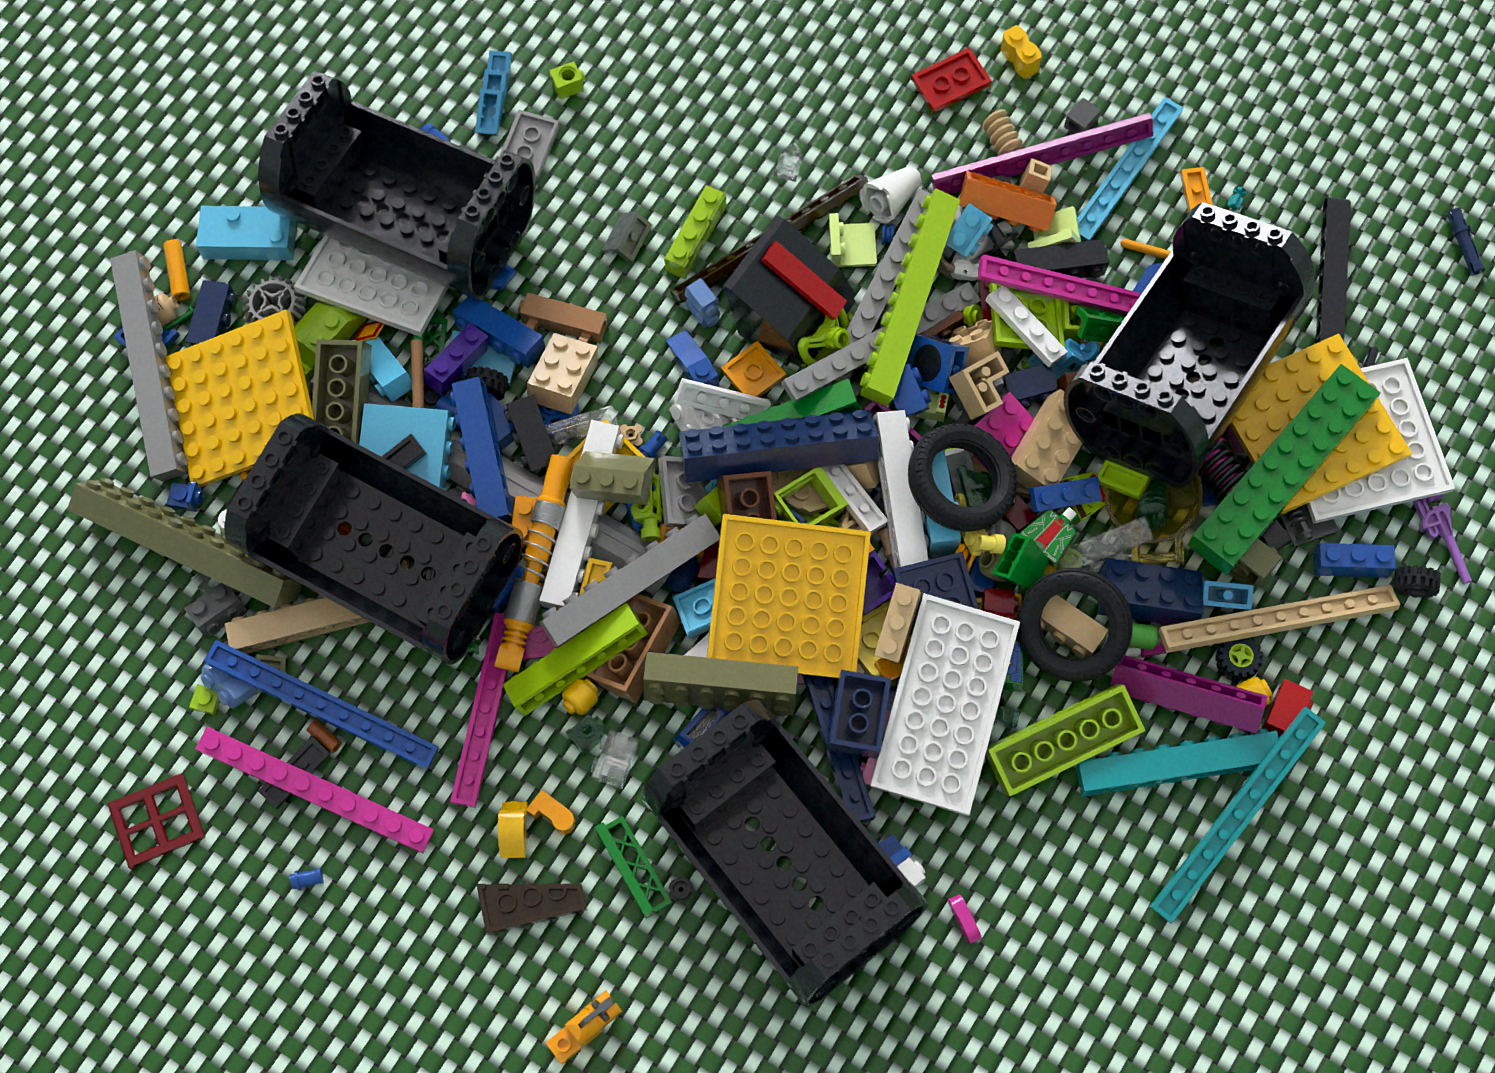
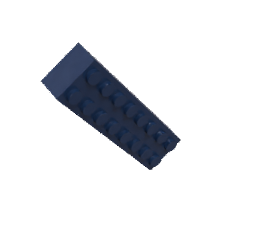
M856 410L846 413L834 412L829 415H809L803 418H785L783 420L760 421L751 424L739 423L734 426H714L708 429H689L679 432L681 459L686 483L715 480L724 475L766 471L775 473L879 460V436L870 410Z

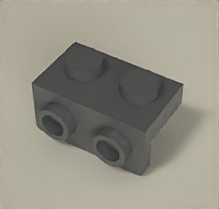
M223 583L218 584L184 608L206 638L217 634L225 627V623L231 622L233 618L240 617L247 611L233 590Z

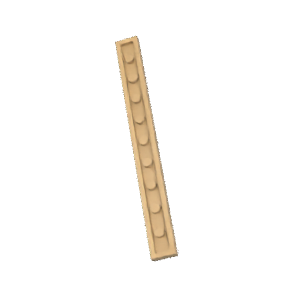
M1385 585L1162 626L1158 633L1166 652L1169 653L1395 611L1399 609L1401 604L1392 586Z

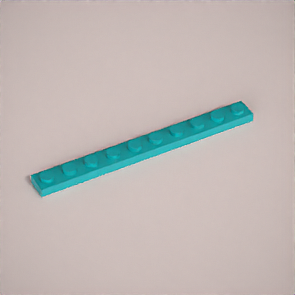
M1307 707L1301 709L1149 906L1169 923L1176 919L1326 724L1324 720Z

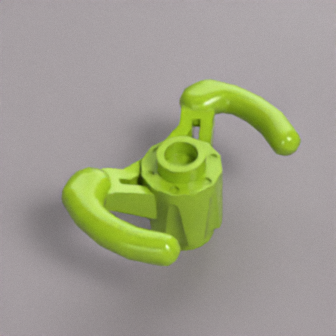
M843 308L834 320L825 315L826 318L823 324L812 336L802 337L797 345L799 355L808 366L818 362L809 355L808 348L826 347L840 350L848 346L850 341V335L847 332L849 321Z

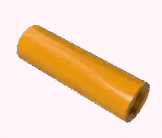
M176 239L168 240L163 243L171 295L176 301H184L189 299L191 294L182 243Z

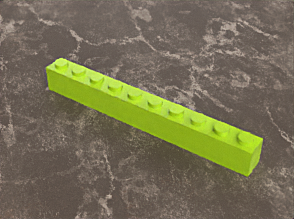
M936 188L930 196L926 195L922 201L921 207L924 209L915 221L916 233H913L909 239V253L906 252L901 262L904 268L896 277L894 283L897 286L896 291H893L888 300V305H890L889 311L885 312L881 320V325H883L882 332L879 331L874 341V345L877 347L875 352H872L868 358L867 365L870 366L868 373L865 372L860 381V385L863 386L860 395L884 406H887L894 399L960 203V199Z

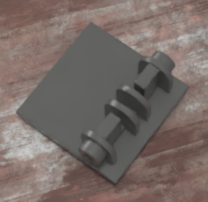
M1307 504L1279 515L1286 531L1291 537L1294 547L1339 531L1334 519L1313 524Z

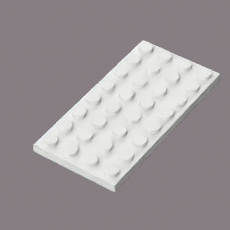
M925 593L922 595L870 787L966 816L970 815L1016 640L1019 621Z

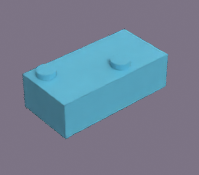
M201 206L196 248L203 259L293 260L297 222L273 213L267 207Z
M945 450L937 453L932 465L933 478L940 492L947 499L959 505L958 501H954ZM924 513V535H927L929 540L928 558L955 554L961 541L960 531L945 528L934 522Z

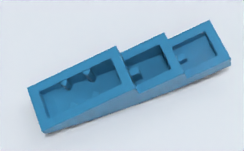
M489 50L483 88L480 89L475 133L498 135L513 56L511 52Z

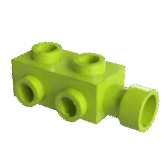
M655 469L647 506L637 504L631 506V514L634 520L643 524L641 540L645 542L661 539L660 528L657 523L662 522L663 516L660 496L661 485L660 476L655 474ZM656 485V489L652 491V487Z

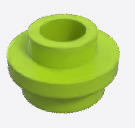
M972 304L963 310V315L965 316L963 322L969 327L974 326L983 319V312L979 305Z

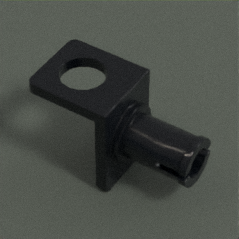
M992 220L990 223L993 224V227L987 235L994 246L986 255L1008 260L1000 248L1018 236L1019 233L1015 232L1011 236H1005L995 220Z

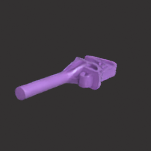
M1441 494L1414 500L1413 503L1420 518V533L1426 532L1429 539H1435L1439 534L1446 543L1462 584L1470 583L1472 579L1453 536L1448 502L1443 503L1441 506H1432L1430 509L1428 507L1431 502H1437L1445 495Z

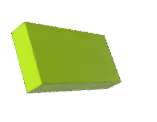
M1105 460L1096 476L1100 485L1140 500L1151 481L1150 477Z

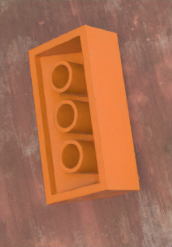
M966 171L959 198V205L963 206L962 210H965L967 205L971 203L992 219L997 220L998 217L1007 219L1006 222L1014 226H1020V223L1029 226L1028 229L1039 233L1042 230H1049L1057 206L1054 196Z

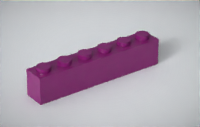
M1126 655L1115 667L1110 687L1115 684L1124 685L1130 697L1140 699L1144 703H1154L1164 706L1169 710H1178L1188 713L1193 717H1202L1220 725L1226 724L1239 728L1244 732L1253 733L1258 732L1268 697Z

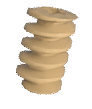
M1003 109L989 115L982 126L998 156L1026 148L1022 146L1023 141L1021 138H1018V132L1014 131L1015 126L1010 124L1011 119L1007 117V111Z

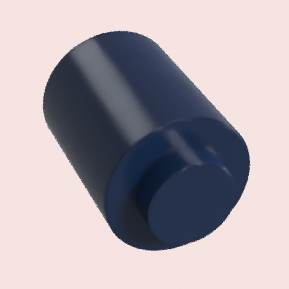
M691 558L671 571L667 578V584L670 589L675 593H683L689 590L699 573V563Z

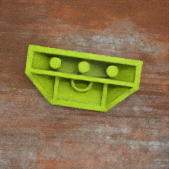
M316 302L294 326L301 361L314 371L317 339L348 340L365 322L367 317L325 302ZM314 374L306 381L307 383L312 380Z

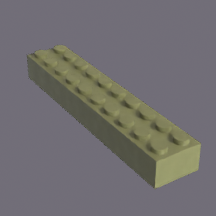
M100 478V480L95 481L87 480L86 482L75 484L67 508L68 511L274 608L297 601L302 588L300 583L233 548L227 542L225 535L216 533V529L213 527L196 524L195 519L188 516H179L175 514L174 509L166 506L160 507L154 504V500L136 496L133 490L125 487L119 488L114 485L112 480Z

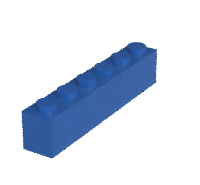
M480 377L452 383L453 391L450 392L453 405L457 407L458 414H455V420L458 428H461L463 437H460V444L462 450L466 451L467 455L465 468L467 473L471 474L472 483H469L472 496L476 498L477 506L475 507L503 521L512 519L513 510L486 383Z

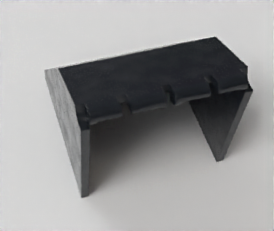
M777 215L723 287L739 336L753 343L758 341L764 349L799 367L802 364L808 366L800 357L797 345L802 337L812 336L826 318L825 314L761 261L772 243L777 241L847 300L843 307L846 314L856 303L853 298L856 293L841 270L785 218ZM823 347L808 348V353L815 359L818 355L816 348L821 350Z

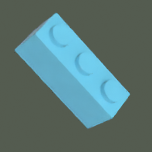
M377 336L375 339L367 340L366 343L372 345L369 381L371 384L377 383L374 386L381 397L386 395L393 402L412 390V380L381 339Z

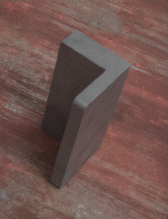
M637 211L622 213L602 251L605 253L616 252L626 262H633L652 224Z

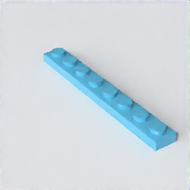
M1166 97L1162 99L1151 115L1153 118V136L1134 141L1129 145L1078 216L1080 238L1083 242L1092 240L1179 118L1184 109L1182 106Z

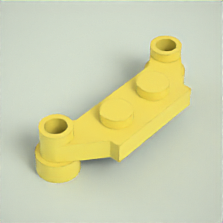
M957 493L954 501H958L961 506L976 507L983 505V496L979 493ZM985 529L971 532L960 531L966 546L973 556H981L982 552L987 551L994 554H1002L1005 550L1006 539L1002 534H991L989 536Z

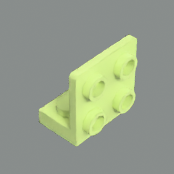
M1071 206L1054 212L1049 230H1042L1041 233L1033 231L1034 241L1028 243V248L1081 242L1076 209Z
M838 213L829 214L831 261L837 267L876 266L877 255L874 223L843 224V222H839Z

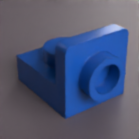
M172 482L166 505L169 508L196 512L198 504L202 503L203 491L197 482H191L190 485Z

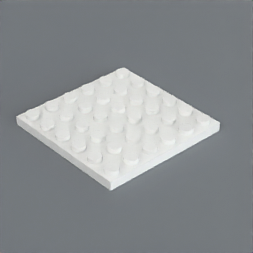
M360 201L358 205H367L369 202ZM382 209L379 210L377 213L382 215L388 213L389 211ZM401 218L398 220L399 223L409 221L407 218ZM420 227L417 230L423 232L429 230V228ZM324 235L294 285L295 291L300 294L419 337L422 336L448 289L443 285L327 235ZM441 235L438 239L443 241L447 236Z
M1408 358L1360 369L1370 385L1381 392L1378 398L1411 450L1412 455L1405 460L1307 503L1313 524L1441 495L1455 490Z

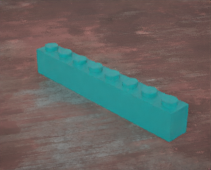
M1261 729L1257 733L1244 736V733H1235L1229 735L1228 739L1219 740V737H1210L1205 739L1204 742L1196 744L1193 740L1181 742L1180 746L1176 747L1164 744L1156 746L1155 750L1145 751V748L1131 750L1130 754L1121 755L1120 752L1106 754V758L1096 759V756H1093L1078 763L1075 767L1081 797L1255 770L1278 741L1277 731L1269 732L1268 729Z

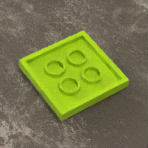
M990 283L989 292L992 293L1002 285ZM1007 287L1065 348L1060 299ZM991 307L994 346L1031 349Z

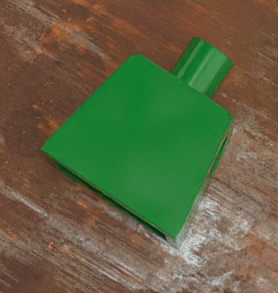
M1013 533L992 574L1014 585L1030 589L1035 582L1046 575L1044 571L1049 563V559L1031 537Z

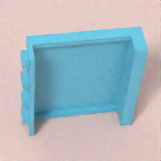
M364 403L359 445L382 457L408 435L413 434L427 454L409 467L407 471L448 492L446 479H449L451 474V466L448 465L449 455H452L454 448L451 436L452 432L456 429L454 414L448 410Z

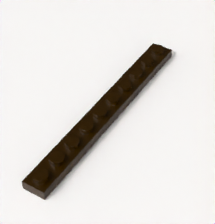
M855 174L785 219L798 231H802L813 220L825 217L829 210L844 205L845 200L852 196L860 195V190L868 182V179L865 176ZM763 233L671 289L670 292L673 298L681 303L686 302V287L700 278L711 288L719 279L731 276Z

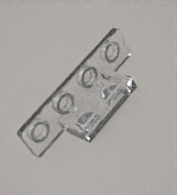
M607 406L546 425L545 427L552 446L556 447L587 437L591 420L602 422L606 419L613 425L619 426L613 406Z
M1139 518L1070 546L1058 565L1059 570L1085 567L1087 570L1098 573L1106 558L1129 561L1130 557L1134 556L1132 548L1153 540V535L1146 518Z

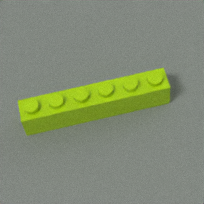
M626 602L602 619L595 621L581 633L574 635L560 647L553 649L551 653L539 661L532 663L530 667L521 673L511 677L509 681L503 684V687L513 706L523 716H526L565 690L575 680L583 678L648 635L636 613Z

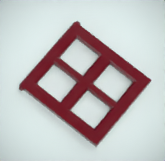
M183 773L115 801L108 802L128 868L131 870L135 866L206 838ZM177 787L183 806L160 815L154 796ZM144 800L150 819L127 828L121 809ZM186 813L192 832L169 841L163 821ZM152 826L158 846L135 854L129 835Z

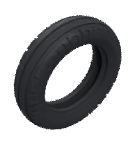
M954 423L931 430L916 444L908 464V483L914 500L930 519L945 528L962 532L988 528L998 522L1008 512L1014 501L1017 489V475L1012 458L1008 451L1005 450V447L993 435L979 427ZM959 448L976 455L985 464L991 475L992 492L989 500L980 506L965 507L947 499L940 492L933 478L932 465L937 453L945 449Z
M1065 568L1043 576L1027 591L1018 612L1017 621L1020 622L1018 635L1025 653L1044 673L1063 681L1085 682L1107 674L1123 659L1132 638V614L1126 598L1109 579L1087 569ZM1066 591H1077L1093 597L1100 603L1108 617L1109 634L1104 647L1098 653L1087 658H1069L1056 652L1047 643L1041 628V616L1045 605L1053 596Z

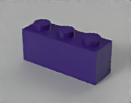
M469 323L424 369V384L440 396H443L452 387V383H456L468 368L487 351L488 336Z

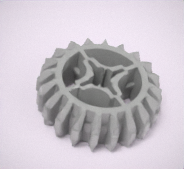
M280 275L276 280L270 276L266 282L261 278V284L253 283L254 290H247L248 297L243 298L245 304L243 311L249 324L286 310L290 301L291 305L288 311L291 312L294 326L296 325L295 322H299L302 318L301 315L306 314L304 295L295 291L294 285L296 283H292L289 278L283 280Z

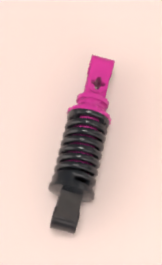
M1223 437L1220 438L1197 473L1198 479L1203 481L1204 487L1209 489V493L1215 496V501L1218 503L1222 502L1248 472L1246 469L1242 470L1244 468L1243 463H1237L1238 457L1232 455L1233 450L1227 448L1226 440ZM1276 519L1259 538L1264 544L1274 547L1278 552L1292 543L1289 533Z

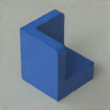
M890 835L880 843L877 841L896 866L909 857L911 859V852L907 847H902L895 835Z

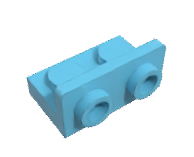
M969 203L950 230L946 245L965 258L969 254L973 256L980 246L977 241L981 235L986 237L992 229L993 224L990 223L992 218Z

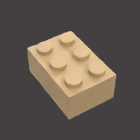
M553 333L527 382V396L534 394L538 405L572 415L597 366L598 346Z

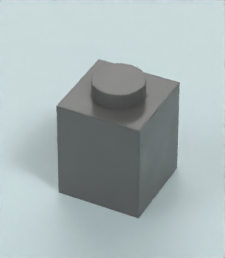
M1082 98L1067 114L1064 128L1073 134L1091 130L1099 120L1101 109L1095 103Z

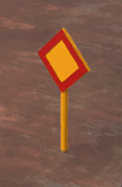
M378 321L363 324L354 340L367 341L377 338L385 324Z

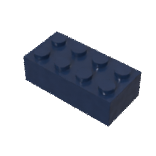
M1106 558L1098 571L1099 574L1113 582L1122 592L1130 607L1133 620L1173 625L1200 620L1204 614L1202 571ZM1098 602V615L1107 616L1105 610Z

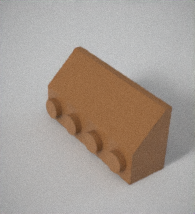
M640 594L630 598L627 604L636 613L648 635L586 675L587 678L616 696L636 704L644 691L643 679L647 652L665 653L682 622L680 615L673 606Z

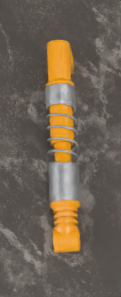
M551 455L541 496L537 497L530 522L533 526L532 529H527L531 533L529 540L524 541L527 544L525 554L521 553L524 556L523 561L526 562V565L518 566V568L524 569L522 579L514 578L515 581H513V588L504 617L505 629L507 631H504L503 634L506 637H502L504 643H500L494 667L519 673L525 650L522 646H526L524 640L528 639L525 634H529V631L534 628L539 604H541L539 600L543 587L538 585V583H543L546 579L541 574V571L549 569L548 560L553 555L551 549L556 544L554 536L560 531L566 505L564 498L575 463L571 458Z

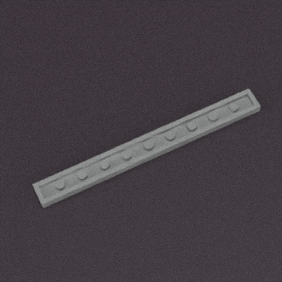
M970 282L925 304L916 334H922L958 310L963 312L965 307L972 304L977 305L981 299ZM883 327L784 379L781 384L793 403L866 365L870 354L875 352L877 346L874 345V341L879 331L882 332Z

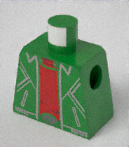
M1069 507L1060 516L1052 510H1048L1019 534L1031 537L1049 559L1048 564L1056 569L1076 538V530L1071 524L1079 516Z

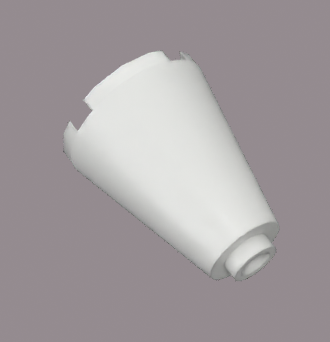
M908 166L867 182L860 190V200L866 212L870 210L874 214L872 218L875 221L888 224L896 218L920 186L921 175L917 169Z

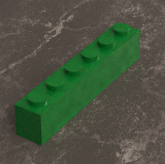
M846 379L819 389L795 403L789 400L778 406L769 407L757 414L748 415L736 422L727 423L722 427L734 426L739 423L751 424L760 421L783 420L785 418H803L809 415H829L834 412H854L861 409L850 380Z

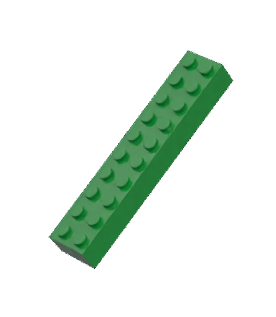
M1340 364L1196 530L1187 546L1227 576L1374 405L1381 392Z

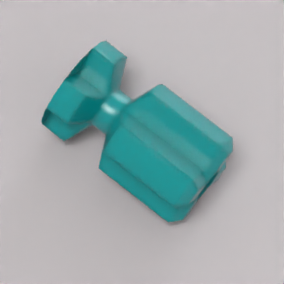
M1237 186L1233 189L1235 195H1231L1227 207L1231 208L1232 211L1240 210L1244 201L1242 196H1246L1247 193L1244 188Z

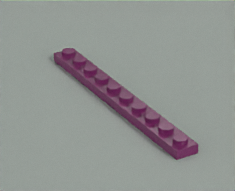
M1150 113L935 173L931 175L933 191L935 188L947 194L961 191L966 171L990 178L997 176L1011 177L1024 173L1031 158L1048 165H1053L1152 137L1153 118Z

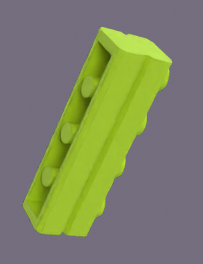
M705 186L664 258L666 271L683 279L687 278L701 253L700 250L704 248L721 214H723L727 207L726 194L710 186Z

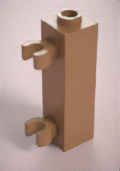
M531 293L526 294L525 300H521L518 307L522 323H525V326L537 332L538 327L577 337L579 341L589 344L591 341L601 344L608 326L606 313Z

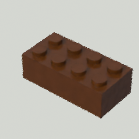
M771 471L724 475L717 479L721 518L723 514L777 520Z

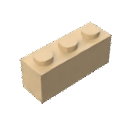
M896 583L874 654L876 657L899 664L902 663L923 594L921 590Z
M1058 595L1053 596L1047 602L1042 612V630L1044 629L1052 634L1051 637L1060 644L1065 643L1071 647L1073 653L1081 658L1092 656L1109 632L1107 628Z

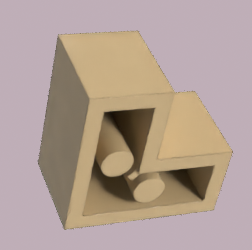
M999 351L948 377L971 420L1003 404L992 382L1009 373V370Z

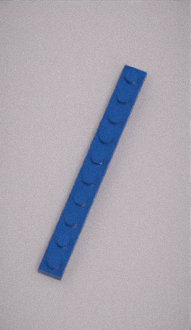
M215 640L204 659V664L426 771L439 750L437 745L218 640Z

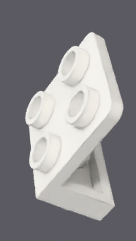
M676 402L669 409L681 432L689 429L699 430L714 426L722 427L727 423L737 421L735 417L677 404Z

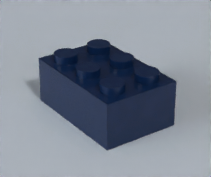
M847 670L840 671L827 750L878 758L882 746L891 678Z

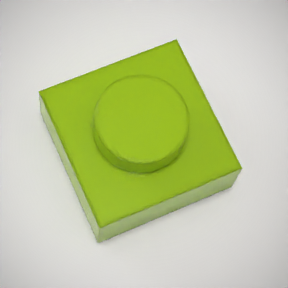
M197 684L189 708L194 711L215 715L220 701L217 693L211 688L208 689L203 685Z

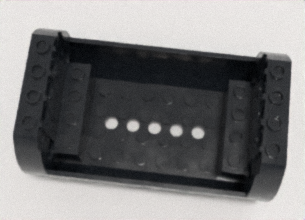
M313 71L265 134L258 167L261 197L264 205L271 212L479 301L484 299L526 235L532 216L536 191L535 170L529 159L508 150H504L500 157H496L495 161L352 101L350 91L344 82L319 71ZM360 201L369 202L367 205H358ZM382 209L389 211L388 213L382 215L377 213L379 210ZM401 218H407L409 220L408 222L404 223L398 222V220ZM420 227L429 228V230L420 232L417 229ZM441 235L447 236L443 241L439 240L438 237Z
M1205 202L1196 205L1190 211L1174 235L1173 250L1097 359L1094 362L1091 361L1082 365L1064 392V409L1069 425L1091 454L1177 489L1185 487L1193 481L1314 296L1316 278L1313 262L1297 236L1292 231ZM1214 343L1222 344V346L1218 348L1211 347V345ZM1203 360H1208L1211 362L1207 365L1199 364V362ZM1192 377L1200 379L1199 381H1196L1194 383L1187 381L1189 378ZM1181 395H1186L1188 397L1184 399Z
M301 413L290 415L279 423L228 506L224 524L225 538L233 548L448 665L457 663L469 652L490 616L495 603L517 569L524 542L520 529L482 511ZM343 524H350L352 526V530L348 535H341L339 533V529ZM364 535H371L373 538L372 543L367 547L361 546V538ZM385 546L393 547L394 552L389 558L381 556V550ZM407 557L414 559V566L410 569L402 568V561ZM429 568L434 569L435 577L429 581L424 580L423 572Z
M761 700L742 703L656 770L642 792L644 804L805 1008L824 999L896 941L922 916L928 907V902L903 875ZM749 819H756L760 823L756 831L746 829L745 823ZM766 838L774 840L776 844L771 851H765L761 847V842ZM781 858H787L791 862V867L786 871L778 869L776 865L777 861ZM796 878H804L806 880L807 887L804 890L798 891L794 889L792 883ZM817 897L823 901V907L820 910L814 911L810 909L808 903L812 898Z

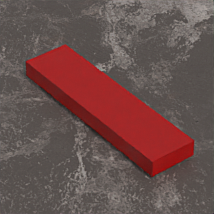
M777 241L773 242L761 261L828 318L831 320L837 318L847 300Z

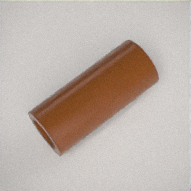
M314 720L308 726L307 732L330 753H335L341 747L342 742L318 720Z

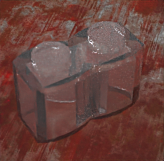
M612 730L609 731L608 736L604 735L599 747L602 750L600 758H595L591 767V772L594 773V780L623 790L640 744L639 739Z

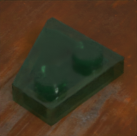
M959 465L957 471L966 506L976 507L985 504L992 492L990 473L984 471L978 473L968 470L965 465ZM1014 498V501H1013V503H1012L1011 506H1014V505H1015V503H1016V499H1015V498Z

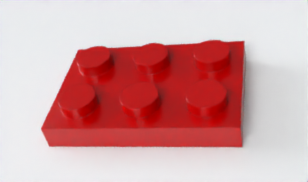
M966 48L911 76V81L933 113L991 86L992 80L970 48Z

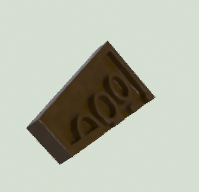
M476 884L487 935L587 911L582 884Z

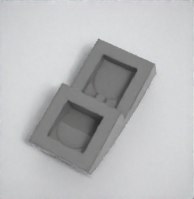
M959 448L945 451L955 493L981 494L970 452Z

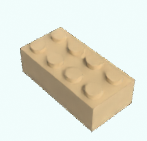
M1061 389L1047 396L1033 423L1011 457L1015 466L1017 481L1028 490L1033 487L1060 483L1082 445L1067 420L1063 400L1064 391Z

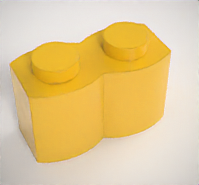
M1018 25L1004 31L1001 51L1004 57L1013 63L1015 71L1024 79L1039 72L1041 52L1034 43L1029 41L1027 33Z

